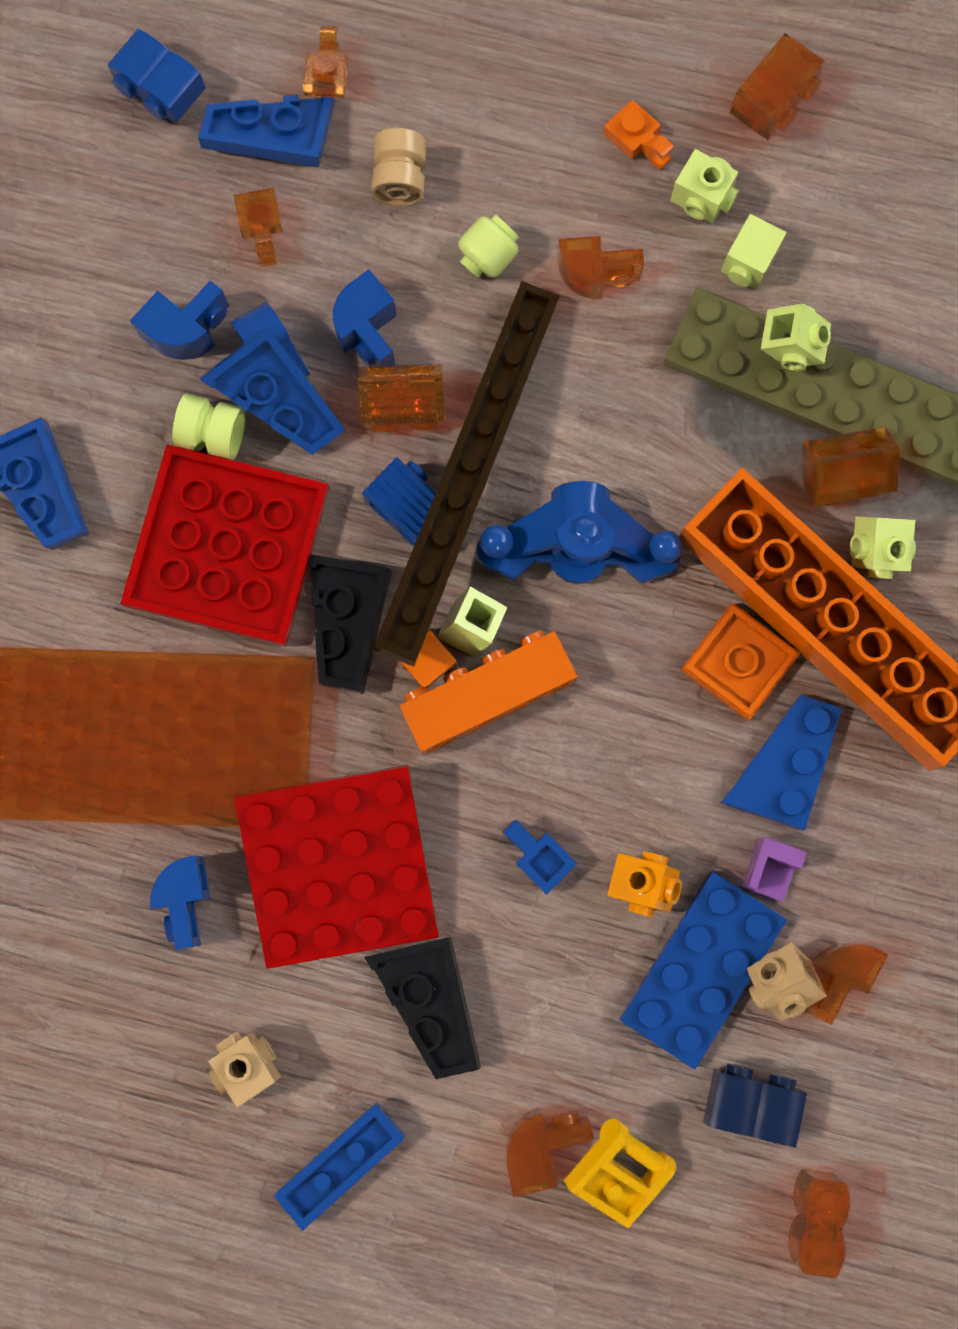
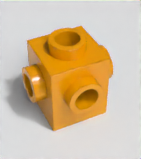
M643 851L640 859L618 853L607 896L628 902L629 912L653 918L655 910L670 913L672 905L677 903L681 894L682 882L679 879L681 871L667 866L668 857Z

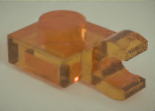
M321 26L319 54L307 53L303 78L304 96L344 98L348 59L347 55H339V43L337 42L338 27Z
M274 187L235 194L234 199L242 238L254 237L261 267L277 264L271 234L283 232Z

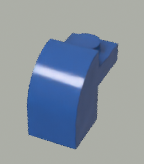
M370 269L349 283L340 292L333 308V323L342 351L346 354L355 347L357 354L368 368L375 365L379 372L384 375L396 365L393 350L377 330L395 318L397 314L394 299Z
M209 281L183 311L157 290L130 322L138 335L164 356L177 360H189L206 354L214 347L208 329L216 328L224 320L229 304L223 290L212 281Z

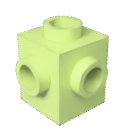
M695 149L675 182L670 201L682 207L692 218L698 220L705 219L713 224L720 210L727 213L737 197L739 190L733 188L738 171L734 170L724 159L710 157Z
M805 304L768 309L761 350L779 361L783 368L792 371L805 370L809 365L824 364L827 346L831 340V323L817 314L814 308Z
M855 516L854 535L850 541L851 567L868 569L867 577L893 579L894 571H911L912 559L916 552L914 540L915 520Z

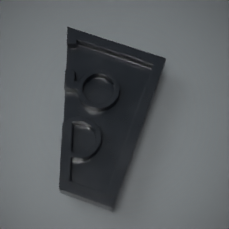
M310 554L309 568L312 570L313 581L311 595L316 617L317 632L315 633L319 684L324 687L364 694L373 655V647L376 642L392 572L386 567Z
M451 937L364 957L371 970L376 972L386 989L385 994L392 1006L395 1005L407 1025L410 1037L435 1079L472 1072L481 1068Z

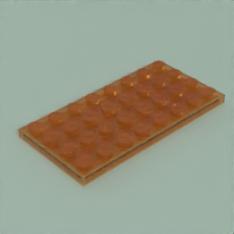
M0 647V820L239 827L234 801L236 795L309 782L315 659L313 657Z

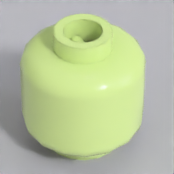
M494 215L491 219L486 216H480L458 242L460 251L465 255L460 260V263L477 278L482 273L491 278H496L517 256L518 245L515 241L519 236L497 215Z

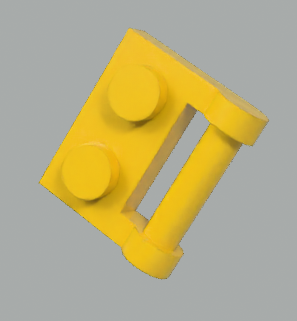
M612 1118L603 1124L600 1129L599 1140L563 1181L573 1194L629 1229L671 1180L676 1171V1162L662 1151L655 1152L629 1134V1129L626 1125ZM620 1150L647 1167V1172L642 1178L613 1160Z

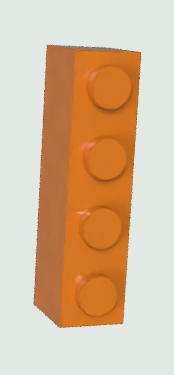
M543 630L534 632L520 640L522 647L506 653L504 648L483 657L481 660L484 665L470 672L467 671L466 667H462L443 677L445 683L432 690L419 687L404 696L406 702L400 704L399 707L422 755L424 756L574 684L578 676L556 632L553 631L547 635L544 634Z

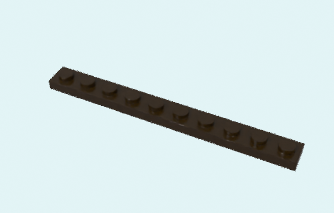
M521 281L390 604L373 651L415 666L556 308L559 295Z

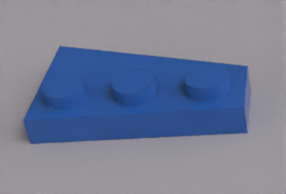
M334 91L320 92V98L299 100L298 95L283 96V102L261 104L256 99L207 104L198 137L200 148L319 167L334 109L335 93Z
M268 326L200 377L202 382L211 388H215L233 400L235 404L246 411L248 410L312 455L345 431L342 423Z
M40 417L1 435L0 491L14 505L17 514L43 546L54 550L88 535L89 531L48 421Z
M804 695L798 696L720 804L804 831L842 708Z

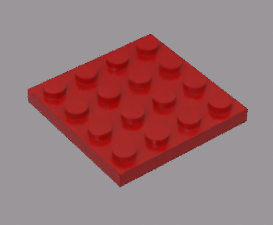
M166 444L120 604L127 608L286 647L309 566V557L313 551L330 489L328 483Z
M408 764L241 794L234 797L266 969L439 938Z

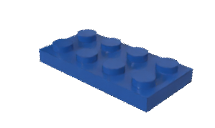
M710 872L619 1017V1020L695 1070L751 980L747 968L760 961L767 954L787 919L718 874Z

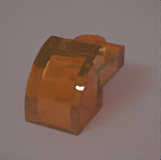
M600 236L559 239L557 263L563 281L572 291L586 298L601 299L605 283H610L614 287H625L641 280L644 268L643 249L602 252Z
M856 943L836 944L822 951L812 964L815 968L826 974L823 980L820 979V982L827 997L809 1006L806 1013L832 1025L850 988L861 993H869L888 954L875 947Z

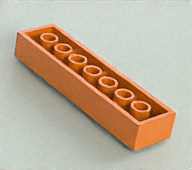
M742 467L683 528L679 535L683 545L928 771L944 767L958 752V663Z

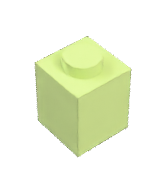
M750 214L729 250L721 272L725 273L733 283L742 287L750 286L757 290L779 251L787 232Z
M469 587L452 603L437 638L474 658L492 644L508 607Z

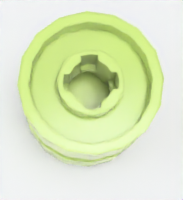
M186 393L182 396L175 413L172 431L174 446L198 452L206 446L208 454L234 460L239 452L244 436L246 410L240 406L225 402H219L213 407L208 398Z

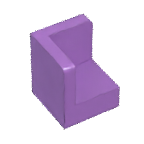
M766 837L758 838L741 888L777 901H783L794 869H802L807 852Z

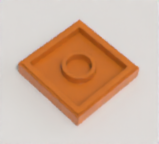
M732 602L680 671L746 721H749L800 655V652Z

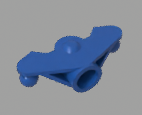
M573 481L556 487L551 493V501L507 528L498 524L489 526L481 534L475 554L481 566L514 580L520 577L533 564L544 563L550 564L558 577L574 584L593 581L599 577L606 565L621 566L642 584L674 572L680 563L683 543L681 538L673 531H659L655 535L650 533L610 500L609 489L604 485L590 481Z

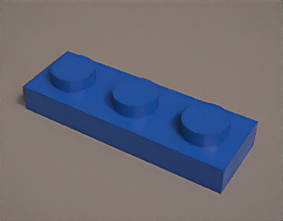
M376 1102L285 1183L273 1196L303 1231L405 1139V1134Z

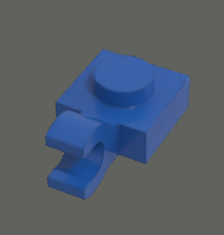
M514 820L503 831V834L524 853L515 864L546 895L577 865L547 832L536 841L517 820Z

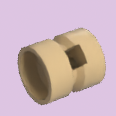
M405 128L385 129L377 133L374 137L373 162L376 166L372 170V196L377 201L391 206H411L421 202L424 198L425 176L421 173V170L426 164V139L422 134Z

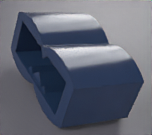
M727 1063L726 1071L714 1069L703 1122L708 1127L780 1145L797 1147L807 1096L806 1092L795 1088L797 1080L777 1074H770L769 1081L752 1078L753 1069Z

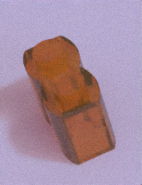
M802 1169L796 1178L793 1190V1201L797 1215L789 1230V1253L793 1262L803 1274L836 1278L842 1269L845 1258V1243L841 1230L849 1215V1191L846 1183L833 1173Z

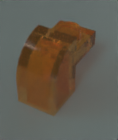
M539 1107L519 1118L512 1127L506 1143V1162L513 1197L558 1187L550 1150L593 1141L592 1128L587 1115L579 1117L578 1111L564 1112L552 1116L553 1123L544 1125L541 1108Z

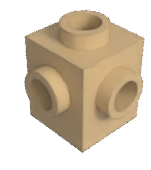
M792 942L776 952L766 954L760 961L747 968L753 986L749 988V992L755 1004L761 1011L768 1010L781 1022L788 1018L799 1016L807 1007L827 997L812 962Z
M238 1031L215 1045L219 1054L208 1061L212 1067V1070L209 1071V1076L214 1086L222 1095L227 1092L236 1107H239L281 1077L272 1063L276 1059L272 1047L263 1036L257 1039L254 1032L243 1038ZM239 1060L245 1062L247 1071L239 1066Z

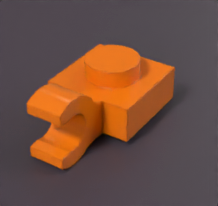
M631 100L604 125L603 134L630 159H633L641 152L659 170L672 160L668 153L673 150L674 146L667 138L659 135L661 124L634 100Z

